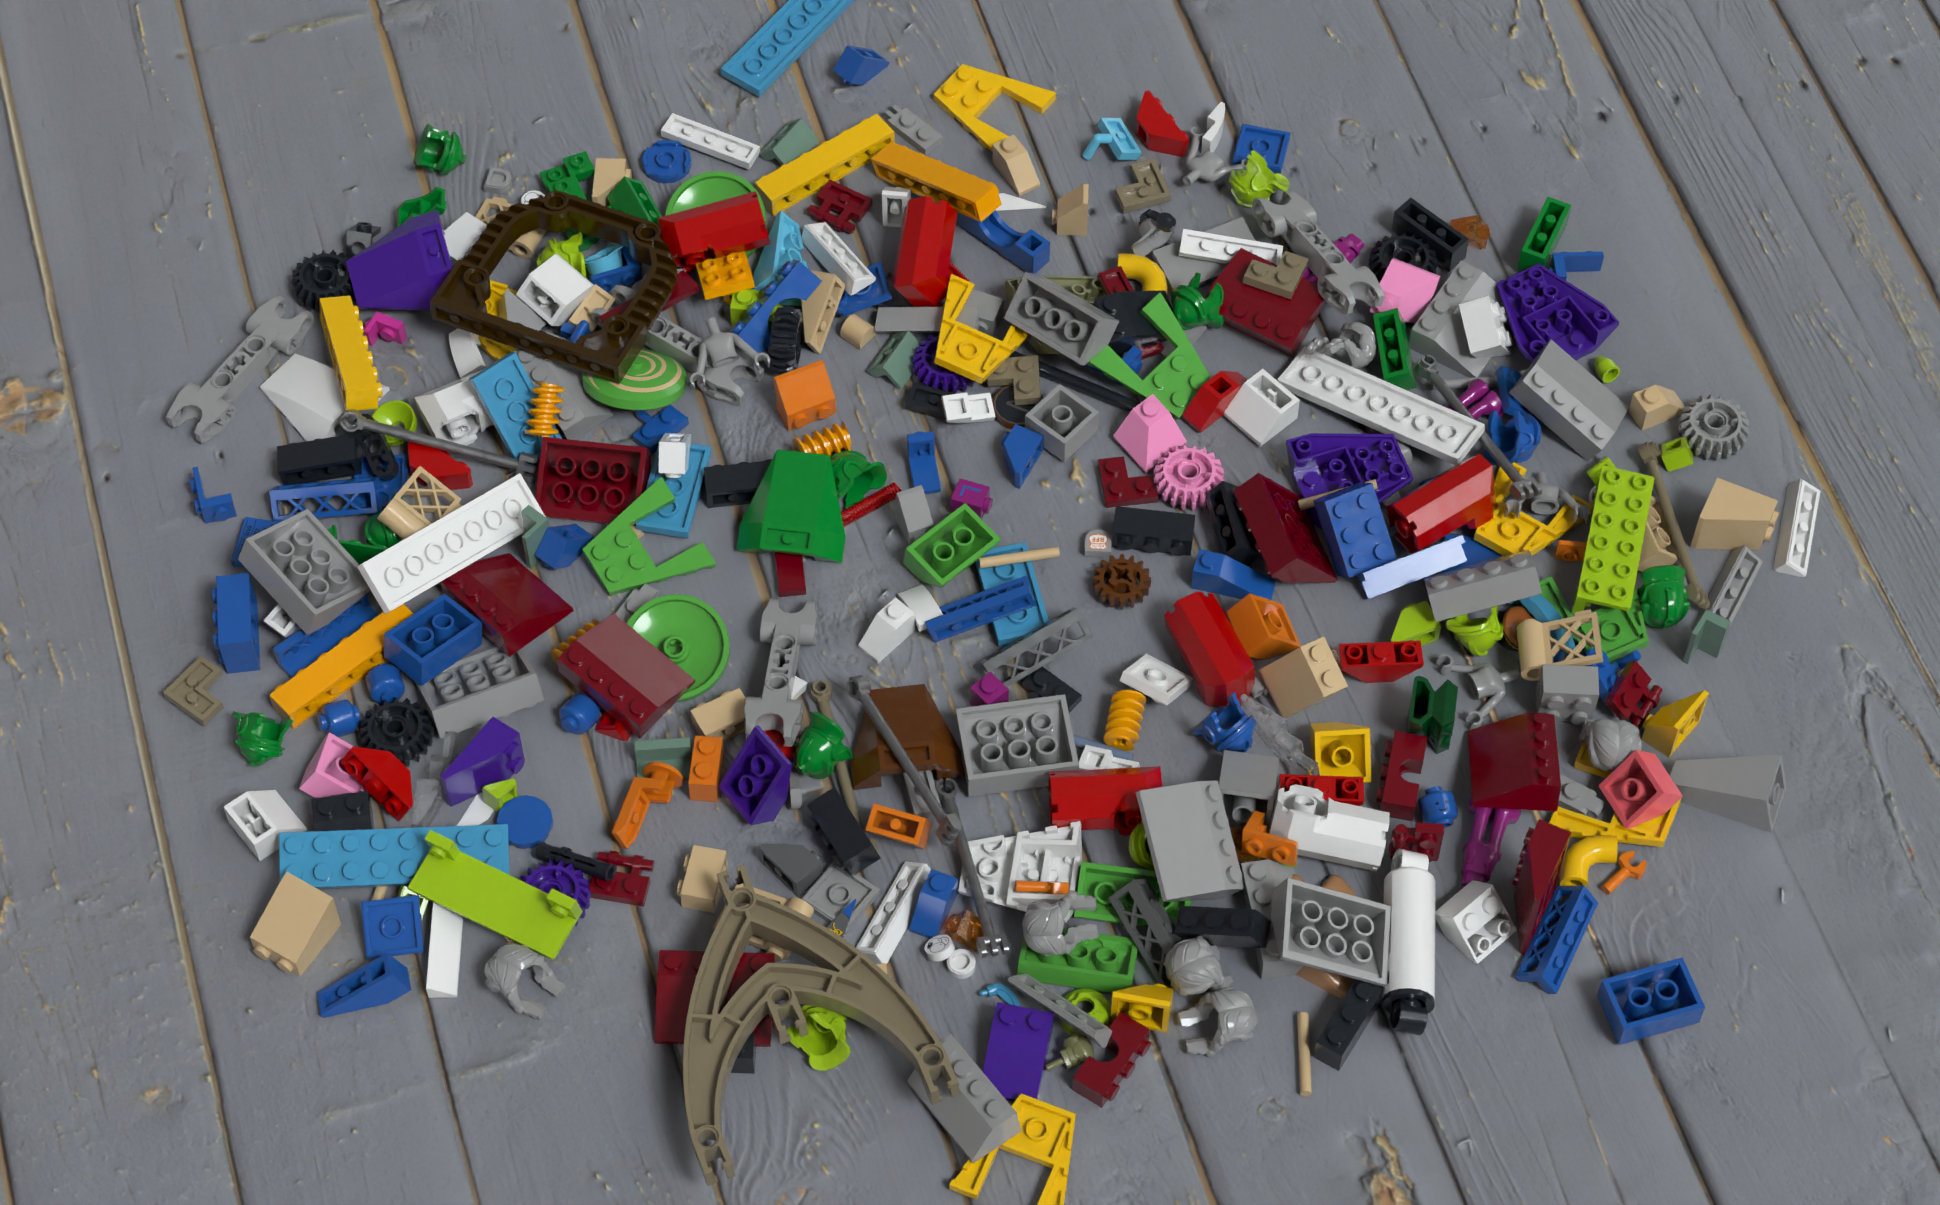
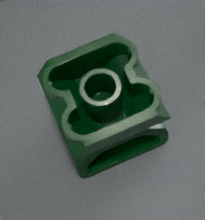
M1422 676L1414 678L1405 733L1428 737L1427 742L1436 754L1449 750L1455 720L1458 687L1447 679L1434 692L1427 678Z

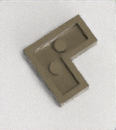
M1154 158L1132 163L1130 171L1136 183L1115 189V195L1123 213L1171 201V193Z
M1288 251L1284 252L1277 267L1252 259L1244 275L1243 283L1291 299L1308 266L1309 259Z
M1038 355L1007 358L987 378L988 387L1014 384L1015 406L1038 404L1041 401Z
M201 655L163 691L164 697L205 727L224 708L220 700L207 692L223 675L222 671Z

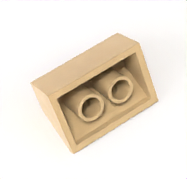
M1651 496L1638 570L1643 572L1647 568L1659 565H1677L1682 567L1659 500Z

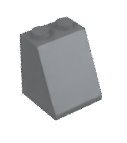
M1224 750L1219 788L1232 836L1242 838L1243 829L1254 810L1265 813L1264 825L1268 826L1269 830L1279 757Z

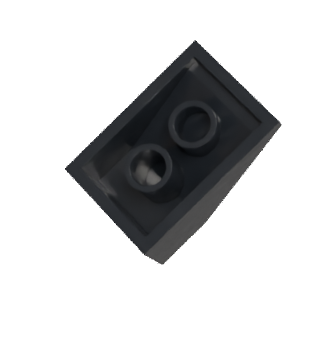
M1120 291L1095 298V307L1119 320L1108 344L1116 354L1128 352L1132 346L1139 348L1167 341L1140 313L1159 293L1162 294L1173 312L1166 291Z
M368 790L311 799L315 831L374 829L373 810Z

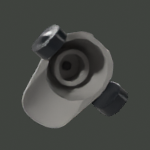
M1151 209L1145 211L1140 216V238L1132 244L1131 251L1135 255L1146 256L1156 249L1169 245L1167 242L1174 235L1177 220L1166 212L1159 213Z

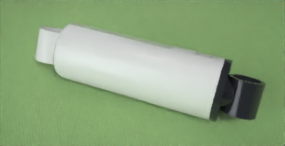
M1399 848L1393 856L1391 872L1384 879V904L1391 906L1387 985L1383 987L1382 1005L1390 1013L1389 1025L1392 1030L1420 1036L1426 1028L1428 1013L1433 1011L1435 1007L1436 882L1434 876L1428 872L1429 859L1427 855Z

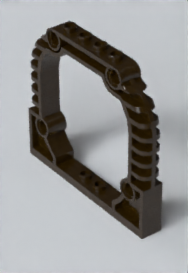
M551 191L544 198L530 199L529 204L516 203L511 205L509 210L499 212L495 219L487 224L486 229L480 234L478 241L473 244L471 251L465 256V260H458L431 299L432 319L620 384L647 342V332L652 328L654 321L659 317L661 310L673 294L677 282V267L669 247L661 239L660 227L654 222L579 198L576 195H570L562 191ZM540 228L550 232H564L568 229H574L629 248V253L633 259L650 266L648 276L622 315L609 316L604 321L603 329L580 336L576 343L487 313L485 301L491 296L490 275L509 247L521 235Z

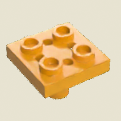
M745 251L734 252L716 259H707L696 264L705 300L723 296L724 303L731 305L730 296L733 293L755 288Z

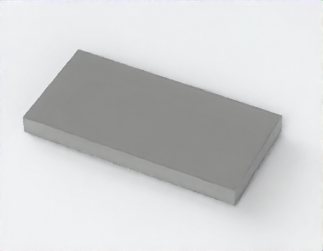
M1243 217L1204 231L1206 233L1256 241ZM1181 240L1152 251V257L1164 272L1171 292L1179 285L1188 286L1196 272L1201 273L1198 287L1213 282L1228 265L1178 256Z

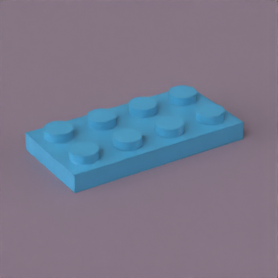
M510 352L470 377L469 381L511 457L519 460L520 454L526 452L537 455L540 459L543 437L524 434L525 430L533 429L532 426L526 423V420L535 418L528 413L529 409L536 408L529 401L538 396L531 392V389L535 387L516 352ZM559 432L558 434L550 435L551 438L562 439Z
M691 444L687 472L681 474L679 478L665 477V473H659L658 445L646 490L662 477L675 497V502L636 523L637 530L689 539L705 480L704 467L709 466L712 455L711 447Z
M1026 542L992 548L982 557L1028 551ZM979 559L975 561L983 591L1027 576L1036 602L1034 607L992 622L998 646L1010 644L1049 621L1032 561L981 569Z

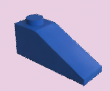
M1198 550L1192 575V589L1237 599H1243L1249 593L1269 600L1272 599L1276 584L1275 580L1227 555Z
M385 953L319 991L317 997L320 1015L326 1018L392 1002L411 991L408 969L390 954Z

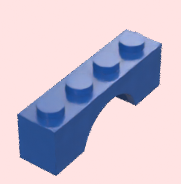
M996 210L982 222L957 212V223L1026 272L1036 274L1050 261V242L1032 229L1027 233L1013 230L1000 218Z
M798 260L787 261L779 271L781 275L775 282L771 281L764 288V296L759 302L757 300L754 301L747 309L748 315L742 322L739 320L730 330V333L737 334L757 353H763L769 346L768 320L773 308L781 301L790 298L806 301L822 282L820 278Z

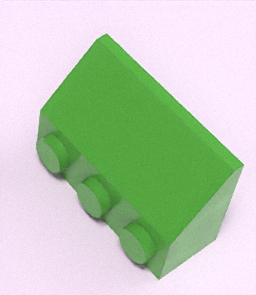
M964 503L908 546L905 550L903 563L921 582L942 588L999 544L1001 539Z

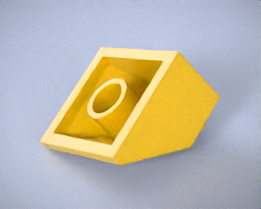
M1703 690L1661 707L1655 715L1650 714L1642 725L1645 729L1642 740L1667 757H1670L1700 722L1709 692Z
M1341 722L1310 723V746L1314 775L1364 777V783L1371 782L1369 727Z
M1144 984L1113 991L1110 1023H1113L1118 1014L1122 1012L1150 1030L1167 1033L1174 989L1162 984Z

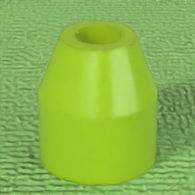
M1598 356L1593 362L1596 374L1604 383L1614 381L1620 374V368L1613 360L1607 357Z

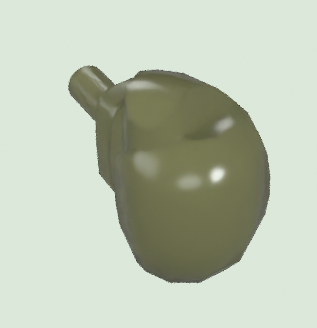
M1076 1034L1070 1035L1064 1040L1063 1049L1058 1051L1060 1058L1046 1064L1045 1068L1047 1071H1050L1062 1064L1067 1069L1083 1064L1088 1056L1094 1058V1049L1086 1037H1078Z

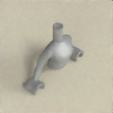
M1191 128L1189 135L1191 147L1186 159V167L1191 172L1183 178V182L1187 186L1191 185L1198 178L1214 182L1224 175L1231 173L1232 170H1247V159H1243L1241 164L1224 167L1223 160L1210 151H1205L1201 156L1196 157L1198 147L1202 145V137L1205 133L1196 134L1197 128Z
M709 318L706 320V324L711 336L700 344L697 369L690 377V387L692 390H695L694 381L700 380L703 383V387L706 386L704 370L707 353L715 368L732 364L739 358L735 351V343L754 359V366L757 371L760 370L759 361H765L767 367H770V357L766 353H757L737 334L720 332L716 318Z
M1540 471L1536 473V481L1542 488V494L1528 498L1532 511L1543 515L1553 514L1559 509L1558 498H1561L1574 510L1572 518L1574 523H1576L1577 518H1583L1585 524H1588L1591 512L1588 506L1579 505L1567 491L1548 484L1545 472ZM1508 500L1504 510V517H1508V513L1512 512L1516 514V518H1519L1524 500Z
M1448 654L1439 655L1436 663L1437 665L1446 664L1441 668L1443 675H1448L1451 671L1467 673V683L1476 700L1492 696L1479 711L1468 713L1466 722L1475 721L1471 725L1470 730L1481 727L1483 718L1504 697L1506 692L1504 683L1520 678L1517 668L1499 673L1489 663L1479 665L1453 664V658Z

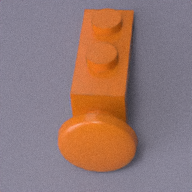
M649 762L643 768V774L646 778L634 777L628 794L622 802L619 816L613 824L612 834L622 848L628 849L636 840L650 803L669 804L673 795V788H679L682 785L683 776L673 766L663 762Z

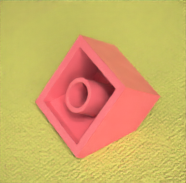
M1635 750L1598 785L1626 829L1633 828L1665 814L1683 797L1656 754Z

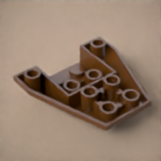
M925 684L870 690L869 696L918 771L936 770L937 781L941 778L943 780H946V778H964L961 750ZM866 710L864 711L851 761L854 790L882 787L881 775L906 773Z

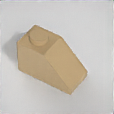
M1014 134L993 144L992 164L1018 196L1040 187V182L1029 154Z
M596 158L592 202L606 207L611 205L607 196L624 176L632 178V171L627 169L626 159Z
M1083 184L1058 199L1057 210L1052 209V225H1057V235L1087 236L1089 184Z
M1655 384L1633 393L1628 412L1641 431L1680 416L1685 406L1673 390Z

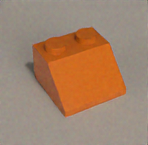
M823 360L774 377L776 409L788 431L802 428L811 422L826 419L836 414L835 395Z
M1249 593L1227 611L1231 621L1230 624L1249 657L1266 660L1290 653L1301 647L1285 608L1281 603Z

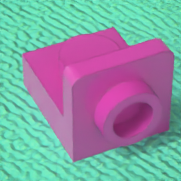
M376 312L372 319L368 320L364 326V334L367 336L368 345L370 346L374 345L379 336L386 341H394L399 344H403L407 338L404 322Z

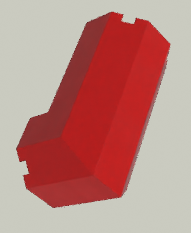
M756 191L658 218L663 241L669 247L675 259L676 267H682L686 272L697 270L696 264L707 259L720 258L734 252L739 253L771 244Z
M928 196L909 199L907 207L904 209L892 280L894 288L915 307H941L943 305L941 301L947 295L951 274L955 275L949 269L958 211L947 201L940 200V204L934 203L933 198Z
M1478 454L1453 466L1385 507L1386 521L1390 528L1396 527L1398 533L1394 534L1396 540L1409 553L1418 552L1455 529L1461 528L1462 525H1468V528L1476 529L1493 519L1494 507L1496 506L1493 465L1481 454Z
M1197 591L1177 600L1173 605L1175 610L1171 614L1169 610L1164 614L1165 627L1194 676L1197 690L1205 704L1213 707V705H1225L1227 707L1229 705L1227 698L1234 692L1240 702V706L1248 703L1251 690L1255 684L1254 664L1214 594L1208 593L1207 597L1203 592Z
M1161 766L1049 772L1048 787L1050 790L1049 810L1051 826L1057 825L1058 828L1071 826V822L1080 821L1081 830L1110 829L1114 831V827L1119 829V834L1130 836L1133 829L1142 821L1136 792L1162 787Z

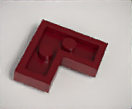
M1124 456L1098 459V469L1106 508L1158 502L1156 484L1153 483L1154 475L1128 478Z

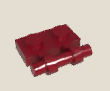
M829 179L817 195V203L821 204V206L818 208L811 205L808 209V214L814 216L815 220L821 223L827 222L834 225V229L838 231H847L852 234L856 225L849 222V220L852 218L860 222L872 207L873 202L872 198ZM831 210H834L841 214L839 216H835L829 212Z
M1629 661L1604 702L1619 720L1630 718L1632 720L1631 724L1640 730L1652 708H1656L1660 702L1659 696L1663 690L1658 685H1653L1651 690H1649L1647 686L1652 679L1637 661ZM1639 700L1643 702L1640 709L1636 706Z
M1415 822L1414 828L1398 824L1391 834V843L1388 849L1390 858L1393 859L1395 852L1400 848L1425 854L1428 856L1429 862L1438 861L1444 836V824Z
M599 851L597 860L614 864L616 870L618 866L632 868L631 874L616 871L614 878L609 882L592 876L589 887L591 891L590 898L644 907L651 882L650 877L641 876L642 870L653 871L655 861L644 859V856L641 855L630 857L620 855L617 851H610L609 853Z

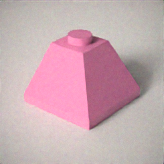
M1393 258L1380 282L1384 293L1382 306L1371 307L1370 312L1377 314L1398 308L1405 322L1416 323L1433 300L1440 276Z
M1154 394L1134 407L1113 435L1114 439L1146 474L1155 468L1159 457H1163L1165 451L1171 452L1174 446L1181 449L1183 444H1187L1172 415Z
M329 732L306 768L299 789L314 798L366 791L340 764L353 746Z

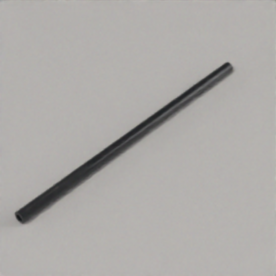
M888 300L872 307L878 309V307L906 306ZM1014 351L1008 358L1027 355ZM1039 361V374L1041 376L1130 412L1141 403Z

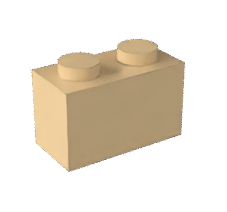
M738 688L733 691L724 692L718 698L710 702L700 703L690 710L692 726L698 736L723 737L724 742L746 731L744 713L746 698L741 689Z
M693 845L691 855H686L684 861L685 878L684 880H679L677 887V896L681 897L683 908L711 913L716 912L721 893L717 873L727 870V851Z

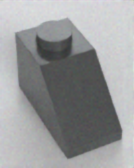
M762 844L759 846L760 862L797 897L812 886L822 875L821 858L816 852H810L803 845Z

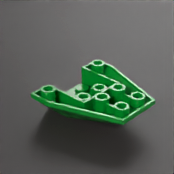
M777 449L740 523L737 551L763 554L764 551L814 556L815 560L842 563L846 535L830 455Z

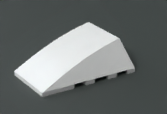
M295 353L260 386V390L279 412L281 411L286 416L287 421L299 431L305 442L336 437L334 428L340 423L341 416L346 409L334 367ZM381 384L383 397L390 389L388 386Z
M1071 822V826L1058 828L1057 825L1045 827L1044 831L1033 833L1022 831L1018 832L1017 836L1004 838V835L968 841L985 901L1027 912L1029 903L1036 901L1055 904L1060 898L1064 897L1062 894L1015 892L1016 880L1069 883V891L1077 892L1082 862L1081 822ZM962 865L958 892L959 894L972 897ZM1074 909L1069 910L1067 916L1064 919L1065 923L1075 912Z

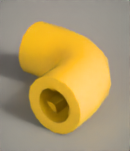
M1119 253L1118 267H1122L1128 279L1140 282L1142 291H1166L1167 293L1166 277L1157 263L1145 256Z
M1591 836L1574 843L1565 853L1559 874L1560 886L1584 885L1587 888L1588 871L1591 866L1598 863L1616 864L1617 836Z

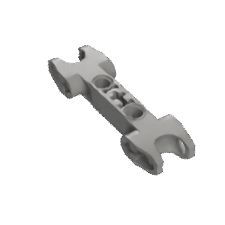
M1293 191L1282 192L1281 205L1274 204L1264 197L1254 199L1252 212L1260 229L1268 237L1281 235L1297 255L1309 259L1307 267L1318 278V291L1329 305L1342 314L1353 313V307L1356 304L1355 299L1365 302L1370 307L1382 306L1384 293L1376 276L1368 267L1354 268L1348 262L1341 251L1316 225V212L1305 199ZM1261 207L1265 213V216L1261 212ZM1370 288L1373 289V291H1374V293H1375V298H1374V296L1372 295V293H1371V291H1370Z
M615 285L612 289V297L616 299L615 302L618 305H621L634 298L638 290ZM595 308L592 312V321L598 324L597 327L599 329L604 328L599 321V316L609 311L604 308ZM659 316L654 321L652 328L647 332V342L645 345L656 352L670 356L684 368L695 373L699 357V347L704 340ZM736 345L734 347L739 358L736 362L726 366L713 367L711 358L707 353L704 370L706 386L703 387V383L700 380H696L698 387L717 400L733 405H741L744 401V392L733 381L744 378L753 382H760L764 377L763 367L759 364L760 370L757 371L754 366V359Z
M276 296L260 306L247 321L246 331L250 336L236 348L202 387L194 382H190L178 393L166 415L168 424L172 427H177L189 419H200L194 431L196 440L200 443L209 441L223 431L233 420L236 413V407L231 403L247 388L279 351L292 355L298 350L314 324L313 314L309 311H303L291 319L281 318L287 307L285 298L281 296Z
M771 598L764 610L760 627V641L772 643L762 697L747 696L744 708L746 740L753 728L759 725L763 731H779L783 734L784 746H793L801 730L803 700H793L791 697L800 646L816 645L818 635L816 600L806 601L804 608L797 613H787L780 609L779 598Z

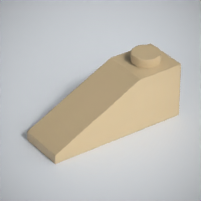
M810 270L822 282L806 301L801 299L805 343L815 353L821 354L846 285L836 274Z

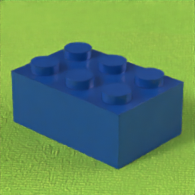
M1359 482L1313 500L1337 576L1349 578L1397 559L1373 483Z
M241 573L216 576V587L212 588V597L214 604L217 603V610H213L214 626H217L218 633L213 634L215 649H218L220 664H225L227 674L260 670L258 601L250 574Z
M443 594L384 634V657L423 686L482 645V622L446 594Z
M1683 957L1602 979L1597 993L1618 1045L1699 1023L1705 1009Z

